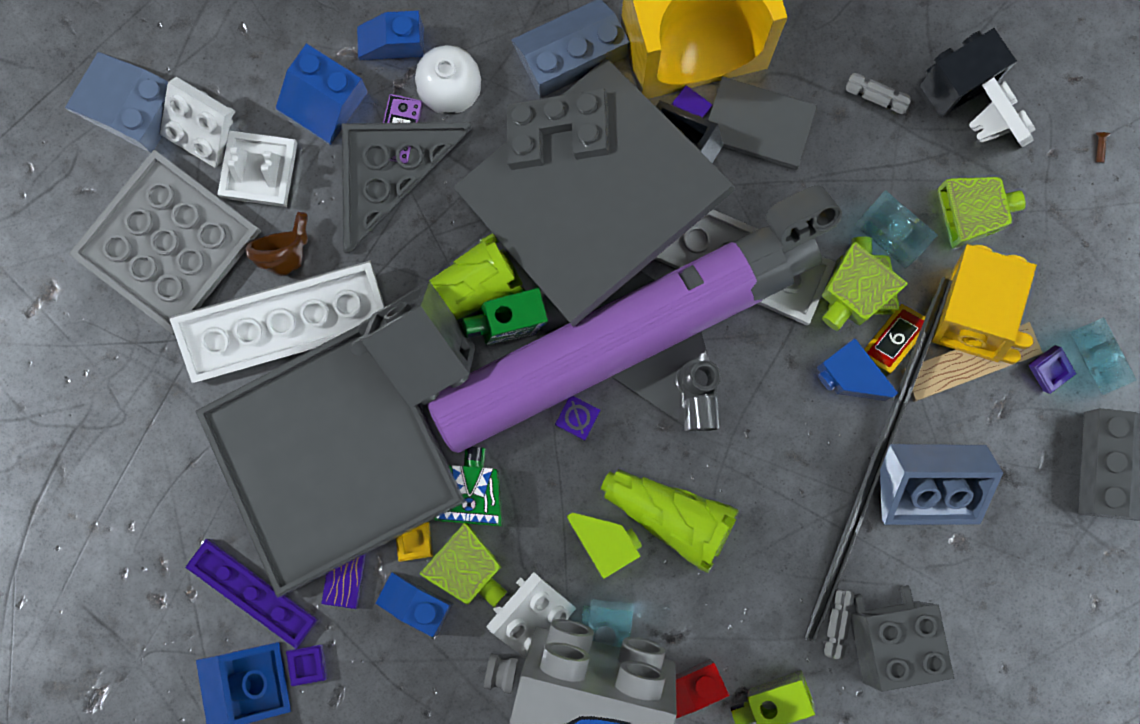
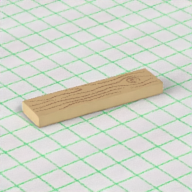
M1030 322L1020 325L1018 331L1031 335L1033 344L1028 349L1011 346V348L1018 350L1021 354V358L1017 363L1043 354ZM959 350L950 351L923 362L911 393L913 402L1014 364L1003 361L999 363ZM906 368L901 370L902 375H904Z

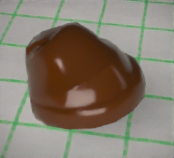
M297 212L293 231L266 235L250 242L245 248L247 258L252 260L258 268L277 276H286L301 267L303 262V246L308 242L306 232L307 213Z

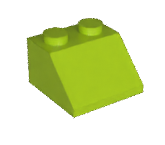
M573 512L566 516L603 579L641 557L637 549L641 548L642 544L632 528L625 531L624 527L620 524Z

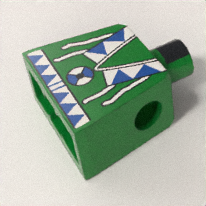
M536 288L484 302L478 311V315L462 319V326L467 339L483 335L486 345L536 336L548 322L540 290Z
M472 446L465 450L464 466L449 465L466 502L434 518V521L503 527L499 471L497 469L484 468L486 448Z

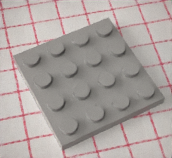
M153 150L73 247L69 255L163 328L175 335L170 318L199 309L242 256L248 244L255 240L261 230L156 150Z

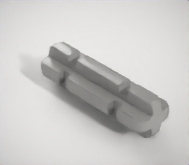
M853 73L850 76L846 85L848 92L855 95L861 93L863 94L862 98L885 108L889 105L891 110L897 113L904 114L911 102L909 95L900 91L896 94L894 93L895 89L872 79L868 82L865 80V76Z
M837 589L834 594L833 603H835V609H831L827 636L830 638L829 642L826 641L824 650L825 656L840 660L845 656L846 645L843 644L844 640L848 638L852 612H849V608L853 607L855 597L851 591Z

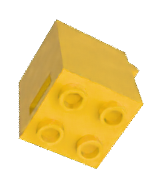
M967 244L952 271L950 280L953 281L931 342L999 363L1003 361L1009 364H1016L1020 360L1021 354L1018 350L1011 348V346L1028 349L1033 344L1031 335L1018 330L1037 265L1029 263L1025 258L1018 255L1006 256L993 252L991 248L984 245L972 246Z

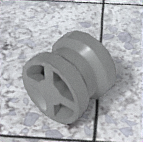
M491 653L483 688L489 690L494 687L502 688L504 693L511 694L518 659L511 657L508 660L500 659L497 654Z

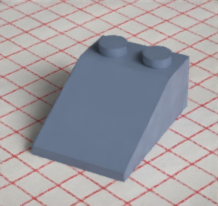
M98 52L65 108L152 153L162 138L160 129L168 81L145 69Z

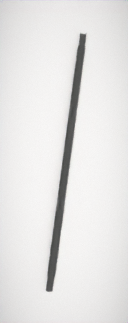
M942 277L936 295L930 304L898 388V394L893 401L811 616V622L805 635L806 640L815 642L830 608L878 482L880 469L888 447L894 440L944 309L946 297L953 281L946 277Z

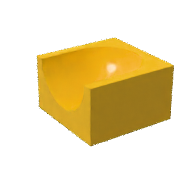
M623 0L621 26L630 41L629 60L637 88L647 99L682 91L686 85L689 88H694L721 81L722 76L733 78L768 69L788 17L783 0Z

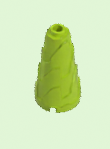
M493 233L479 240L480 243L454 260L451 266L429 280L457 320L479 311L482 304L486 301L526 291L524 287L520 286L523 283L504 248L498 249L496 244L499 243V240Z
M620 469L616 473L610 471L601 486V490L605 492V499L625 511L628 516L636 520L652 535L706 573H709L714 563L712 561L715 556H719L736 522L735 517H737L740 511L731 505L706 499L687 490L669 487L645 477L640 478Z

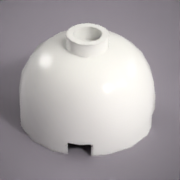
M451 45L434 47L425 53L417 64L415 83L418 95L424 104L436 113L455 112L456 114L463 112L472 106L480 95L481 76L479 67L471 55L460 47Z

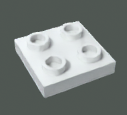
M175 77L167 84L160 135L215 168L223 162L229 128L233 124L231 118L235 114V110L226 107L202 90L200 91L180 78Z
M993 77L982 84L992 103L969 124L975 132L983 129L977 134V139L984 143L1012 132L1022 148L1034 141L1030 133L1036 129L1024 109L1017 113L1012 106L1018 101L1006 81L998 84Z
M229 131L217 195L222 199L287 207L298 144L296 140Z
M534 572L526 581L520 577L516 582L520 588L503 608L498 604L493 608L497 614L486 626L493 635L525 658L528 654L535 627L549 630L553 620H568L577 609Z

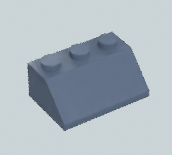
M594 0L511 39L540 98L580 80L605 58L614 64L629 56L630 41L616 14L602 0Z
M890 444L880 469L882 521L884 525L981 524L1003 475V471L987 445Z

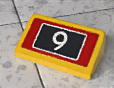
M900 304L899 310L891 315L864 348L885 377L894 371L916 344L925 320V316L904 304Z

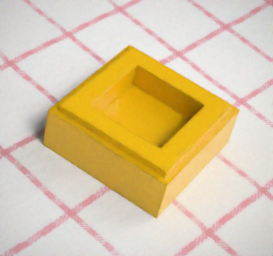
M426 522L395 538L399 562L434 556L430 522Z

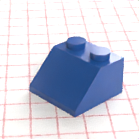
M306 43L286 72L275 109L331 145L342 130V124L347 123L368 91L362 78Z
M279 642L196 660L206 724H249L291 712Z

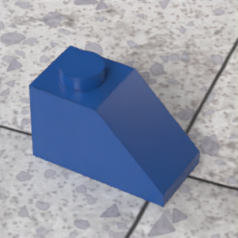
M419 10L384 12L357 27L359 60L417 58L424 55V30Z
M853 339L817 367L820 371L818 377L822 384L829 391L834 389L839 395L886 401L898 394L856 339Z
M391 572L375 604L400 621L431 637H435L438 635L454 603Z

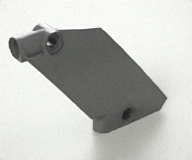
M639 271L593 311L655 280L644 272ZM539 288L548 322L540 331H555L569 324L570 322ZM702 332L611 376L620 384L683 424L684 431L696 432L719 429L717 386L721 379V373L717 365L709 360ZM696 370H701L707 375L708 381L706 386H701L696 382Z

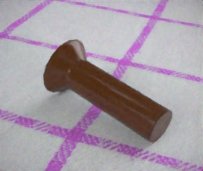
M1097 132L1095 133L1098 137L1096 163H1105L1107 137L1111 133Z

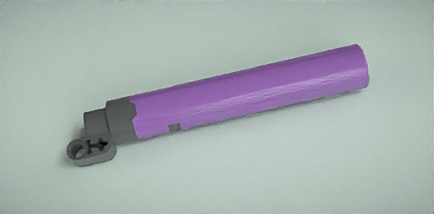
M820 185L808 187L773 205L766 215L768 226L762 227L734 242L732 241L589 313L574 327L569 323L471 372L469 378L463 384L455 388L449 386L439 392L437 398L427 404L442 438L451 451L460 453L793 285V277L822 263V256L815 237L831 230L840 222L842 218L840 207L824 187Z

